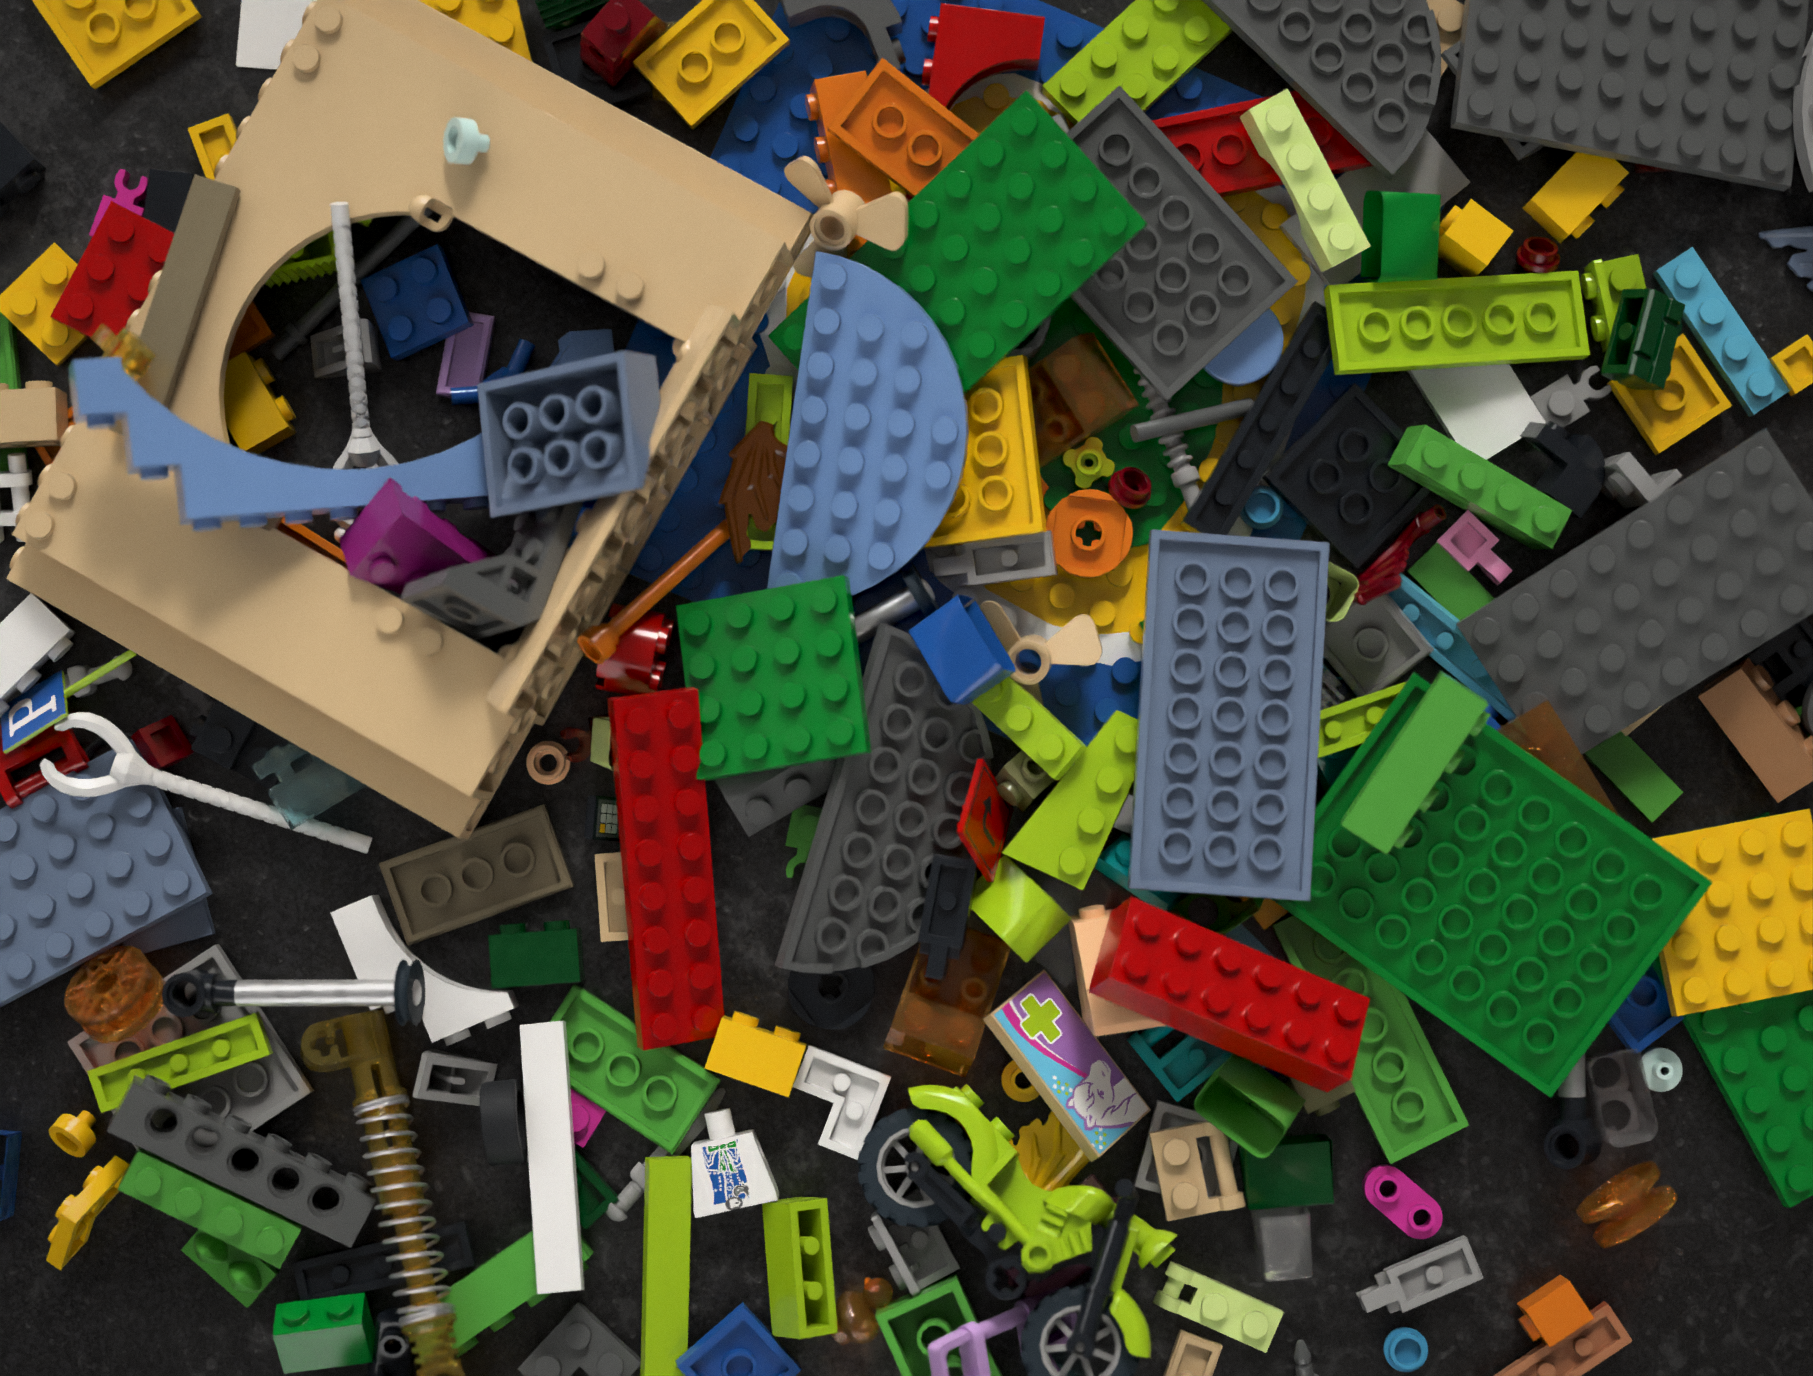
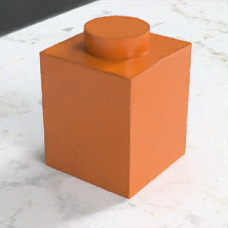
M1562 1275L1557 1276L1517 1303L1524 1314L1518 1321L1533 1342L1540 1338L1550 1348L1594 1319L1572 1283Z

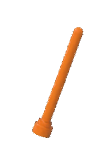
M726 518L607 624L591 625L577 638L583 653L597 664H603L616 652V645L619 643L618 637L730 538Z

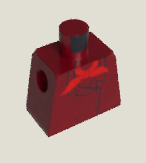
M609 0L581 33L580 59L614 87L634 65L633 61L653 44L668 25L640 0Z

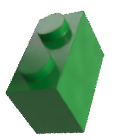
M365 1292L276 1305L272 1336L284 1374L371 1363L373 1361L375 1327Z

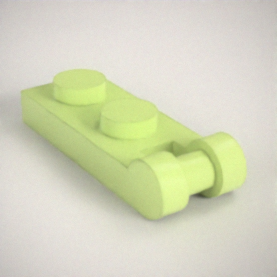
M1170 1261L1165 1272L1168 1279L1163 1290L1157 1291L1153 1300L1154 1304L1267 1353L1284 1313L1281 1309ZM1184 1284L1195 1287L1189 1302L1179 1298Z

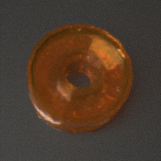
M130 945L115 946L84 963L75 973L65 991L64 1006L70 1016L81 1024L85 1033L92 1040L102 1044L117 1043L137 1034L149 1025L159 1013L163 1005L162 991L166 981L161 973L151 965L140 949Z
M1642 1162L1624 1170L1599 1186L1578 1206L1576 1214L1583 1223L1590 1224L1603 1220L1593 1234L1594 1240L1600 1247L1615 1246L1641 1233L1664 1216L1677 1202L1678 1195L1672 1186L1662 1185L1650 1189L1661 1175V1170L1655 1162Z

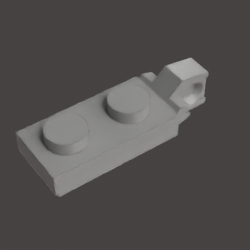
M1047 530L1045 533L964 543L963 545L954 546V557L932 559L934 577L947 578L958 576L959 586L968 585L972 587L1057 575L1051 530Z
M1463 1235L1384 1268L1382 1272L1374 1275L1377 1284L1356 1294L1362 1309L1366 1313L1385 1305L1389 1313L1399 1310L1406 1312L1482 1280L1483 1275L1468 1239Z

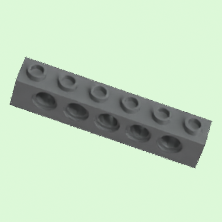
M149 1074L146 1075L145 1079L134 1076L109 1122L108 1132L350 1248L352 1247L376 1202L375 1193L370 1192L372 1183L369 1180L353 1172H348L345 1177L330 1169L332 1166L331 1162L314 1153L309 1152L304 1157L290 1150L292 1144L280 1136L268 1133L265 1138L250 1131L252 1125L236 1115L228 1114L225 1119L209 1111L212 1106L197 1096L187 1094L184 1099L170 1092L171 1086L158 1077ZM159 1109H169L175 1113L177 1122L169 1128H160L153 1123L151 1116ZM207 1128L216 1133L218 1140L211 1147L203 1148L193 1142L192 1135L199 1129ZM241 1148H250L257 1153L258 1160L249 1167H241L234 1162L232 1156ZM288 1167L297 1172L298 1178L292 1185L281 1186L273 1180L274 1173L280 1168ZM322 1187H331L338 1193L337 1199L329 1205L318 1204L314 1201L313 1195Z

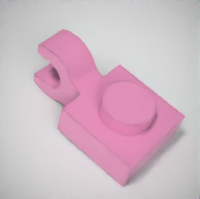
M1469 510L1436 541L1464 570L1468 572L1477 564L1483 573L1497 586L1513 571L1491 550L1499 539Z

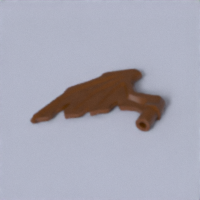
M764 421L758 422L729 452V456L733 461L718 502L719 505L723 504L725 507V515L736 563H741L743 561L742 557L751 548V542L746 532L748 515H752L755 527L764 532H767L777 521L778 516L777 509L780 502L788 445L783 444L775 437L774 425Z

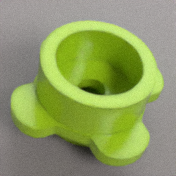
M1096 437L1088 438L1085 445L1076 450L1068 449L1063 456L1064 464L1071 467L1072 473L1076 477L1075 484L1082 489L1090 488L1093 481L1101 476H1111L1115 469L1114 462L1107 459L1102 450V441ZM1086 459H1091L1093 461V465L1091 467H1087L1085 465Z

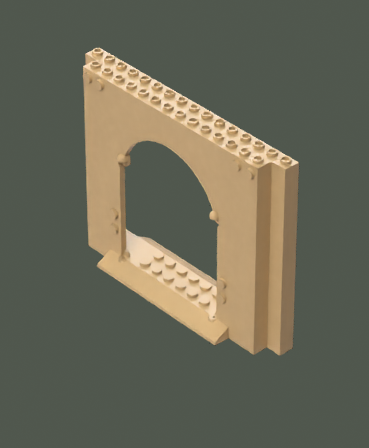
M418 0L312 1L305 9L301 29L295 39L289 40L284 46L280 55L281 64L273 78H268L263 83L258 94L259 102L251 116H247L240 123L236 132V143L229 155H224L215 168V181L237 187L241 192L168 410L181 420L214 439L230 445L225 421L224 386L229 353L239 324L260 288L285 261L310 242L333 231L331 203L348 202L350 224L376 217L408 215L427 229L441 232L448 228L453 218H456L675 338L672 349L677 356L676 362L659 390L660 405L649 442L650 457L643 489L599 497L593 509H585L575 527V531L579 534L571 548H566L541 619L528 623L518 642L514 645L503 646L497 654L455 629L401 601L400 598L377 585L350 576L347 568L277 530L282 517L267 519V525L253 528H240L239 521L221 522L222 528L212 531H194L193 524L180 525L174 471H168L169 478L151 481L141 480L140 474H127L122 434L115 433L109 430V428L88 429L87 422L75 423V425L69 426L63 433L60 440L61 449L53 463L48 464L42 470L37 482L39 488L31 502L24 504L16 516L15 524L17 526L12 535L26 544L14 553L9 565L11 571L6 579L452 835L462 839H469L533 724L544 725L584 653L579 647L577 638L591 625L598 626L604 619L754 353L757 345L753 341L752 336L811 234L810 221L813 215L793 202ZM453 117L473 119L478 126L479 134L489 136V150L486 153L477 152L474 161L470 165L449 163L445 157L443 148L444 132L447 123ZM426 208L441 215L438 223L424 215ZM162 270L158 271L151 279L148 286L149 295L141 309L135 310L130 316L126 325L127 333L120 346L114 348L107 356V358L121 357L122 369L126 373H128Z

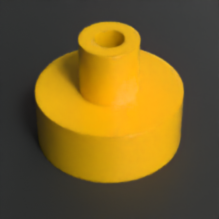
M85 1110L77 1117L70 1114H62L49 1128V1135L55 1144L66 1153L75 1157H83L96 1143L95 1134L90 1129L96 1122V1119L90 1112Z

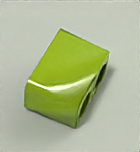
M1004 855L999 860L993 882H987L983 875L976 881L971 909L1026 963L1071 920V917L1007 855Z

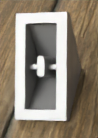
M360 319V340L362 341L365 374L383 372L378 328L368 319ZM342 325L310 336L315 379L347 376L348 368L345 359L344 328Z
M430 1049L422 1053L412 1097L480 1106L481 1084L494 1081L498 1064Z

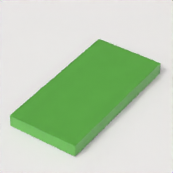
M574 984L550 1020V1022H566L570 1087L672 1155L675 1154L722 1079L672 1046L641 1050L637 1047L636 1026L633 1020L580 985Z

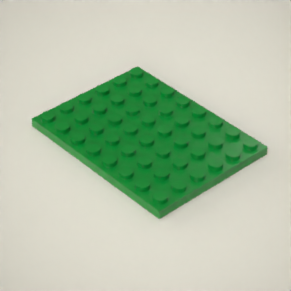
M1413 672L1315 807L1310 901L1272 900L1551 1098L1711 886L1712 881L1487 723H1485L1476 737L1471 734L1467 735L1459 749L1465 752L1461 761L1450 775L1445 771L1442 772L1434 784L1439 789L1436 798L1426 812L1418 808L1409 822L1410 825L1414 826V829L1400 850L1393 846L1386 855L1341 825L1342 817L1431 686L1429 682Z

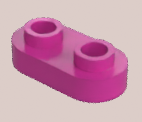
M1380 1164L1374 1166L1366 1173L1362 1184L1366 1199L1403 1232L1415 1239H1427L1438 1232L1443 1220L1439 1204L1403 1172L1392 1165ZM1386 1180L1394 1183V1191L1389 1196H1383L1380 1193V1185ZM1420 1209L1426 1210L1428 1213L1427 1221L1422 1225L1415 1224L1413 1220L1415 1212Z

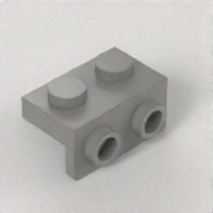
M1630 452L1604 458L1605 478L1600 491L1610 500L1616 499L1624 509L1641 507L1673 487V484L1682 477V474L1676 468L1649 476Z
M919 1188L902 1197L911 1201H924ZM876 1211L872 1212L871 1220L873 1225L868 1227V1231L878 1250L882 1251L887 1248L895 1264L889 1266V1270L901 1291L908 1287L911 1295L914 1297L921 1293V1289L960 1269V1265L938 1225L912 1228L891 1222Z

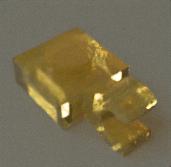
M102 323L91 337L105 351L101 358L121 357L122 369L135 382L147 372L150 363L156 357V354L137 334L125 327L116 335Z

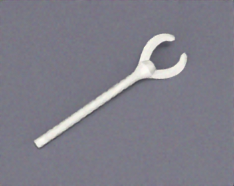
M334 202L330 204L334 231L335 257L337 259V279L340 287L338 289L339 299L341 300L342 326L344 328L345 359L348 368L347 380L349 381V400L352 409L351 420L353 423L347 446L332 469H352L353 466L369 467L375 463L379 467L396 465L399 463L379 443L370 428V421L368 420L369 411L367 407L366 381L364 380L365 370L363 367L362 341L360 340L358 300L356 299L354 259L352 258L353 246H351L348 202ZM354 520L336 522L347 530Z
M89 712L68 714L67 717L54 724L55 730L65 731L71 727L85 728L103 738L117 753L110 775L93 779H76L58 772L53 763L47 759H43L39 764L43 776L50 785L60 792L71 796L93 797L109 794L129 786L151 785L166 791L170 790V792L179 795L182 794L188 798H195L204 803L208 802L217 807H224L226 810L235 811L245 816L248 815L258 820L262 819L264 822L277 824V826L286 829L290 828V830L302 832L308 836H315L324 841L328 840L331 843L343 845V847L365 854L368 853L372 841L370 836L351 830L347 831L344 828L332 826V824L326 822H319V820L307 818L297 813L294 814L285 809L281 810L272 805L268 806L266 803L254 801L244 796L241 797L231 792L228 793L219 788L215 789L206 784H199L197 781L188 780L178 775L174 776L165 771L161 772V770L159 771V769L150 766L136 752L129 739L118 727L107 719Z

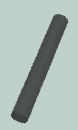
M1245 398L1131 425L1130 434L1134 442H1140L1245 416L1253 400Z

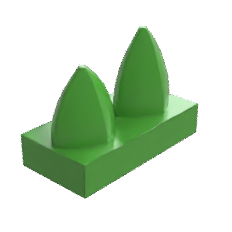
M198 1230L181 1249L183 1253L246 1308L253 1304L279 1273L271 1264L201 1230Z

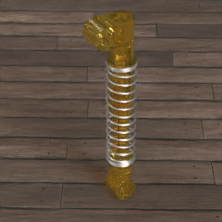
M373 1010L317 1022L311 1025L302 1036L300 1057L303 1064L315 1072H329L347 1067L351 1069L356 1097L352 1102L353 1111L356 1117H361L360 1120L356 1121V1124H363L365 1136L359 1140L361 1142L366 1141L369 1153L364 1154L363 1158H370L372 1171H368L367 1175H374L376 1188H372L370 1192H377L380 1205H376L374 1209H381L382 1216L392 1215L391 1220L381 1222L378 1226L394 1225L396 1234L395 1237L385 1239L381 1243L397 1242L400 1252L399 1254L387 1257L385 1260L389 1262L401 1259L403 1271L391 1274L389 1278L405 1277L407 1288L395 1291L393 1295L409 1294L411 1305L398 1309L397 1313H407L398 1321L401 1322L399 1326H401L402 1333L409 1337L410 1343L416 1342V1346L411 1348L412 1354L419 1355V1358L414 1359L415 1365H421V1369L416 1370L417 1376H465L461 1360L454 1359V1356L459 1354L458 1348L452 1349V1345L457 1343L456 1337L450 1338L449 1336L450 1333L454 1332L453 1326L457 1321V1311L454 1310L456 1306L451 1303L438 1301V1299L448 1295L452 1289L448 1286H435L434 1283L444 1278L448 1271L441 1268L431 1269V1265L440 1261L444 1254L440 1251H427L428 1247L440 1240V1236L423 1233L424 1230L432 1227L437 1220L428 1216L420 1217V1213L428 1210L433 1203L430 1200H426L424 1192L429 1188V1185L421 1182L420 1175L423 1174L425 1168L418 1165L416 1160L422 1152L413 1146V1141L418 1135L410 1131L409 1125L414 1118L406 1114L405 1110L410 1103L408 1100L410 1097H408L407 1090L401 1087L399 1083L384 1011ZM343 1029L348 1056L340 1057L338 1045L330 1047L328 1056H322L319 1050H312L316 1046L318 1038H324L325 1043L328 1045L334 1044L336 1038L335 1030ZM377 1070L382 1098L379 1099L377 1098L371 1072ZM384 1119L388 1120L389 1130L384 1131L382 1123ZM391 1136L393 1146L388 1148L386 1137ZM421 1221H432L425 1226L421 1224ZM425 1238H436L429 1243L425 1242ZM432 1255H437V1256H438V1257H436V1258L433 1259V1260H429V1256H432ZM432 1273H442V1274H440L439 1276L433 1278V1274H432ZM436 1290H447L439 1295Z

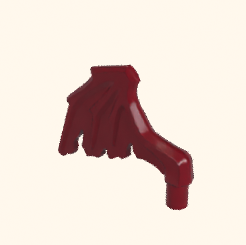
M1436 504L1424 513L1419 512L1416 517L1406 523L1390 547L1366 570L1355 576L1358 580L1359 588L1357 593H1353L1354 599L1352 603L1356 602L1359 605H1366L1368 602L1401 587L1402 577L1399 574L1405 570L1407 564L1405 561L1410 553L1408 549L1419 537L1429 533L1432 527L1446 519V512L1442 506Z

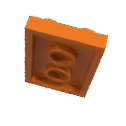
M884 58L878 62L827 129V131L911 197L920 192L980 135Z

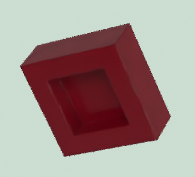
M173 715L143 727L131 736L145 761L153 768L159 769V771L187 759L195 752L191 750V744Z

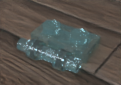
M292 742L282 748L277 745L265 752V758L252 765L259 779L262 780L275 772L281 783L269 789L268 795L291 830L367 785L311 753L309 755L315 763L295 773L290 763L309 752Z

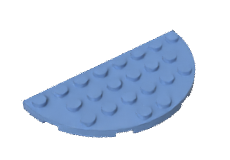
M816 251L767 589L845 575L850 579L851 595H855L882 582L900 570L930 541L934 532L941 524L955 499L964 471L969 436L968 407L964 398L963 386L955 358L937 325L921 305L903 288L866 265L842 256Z

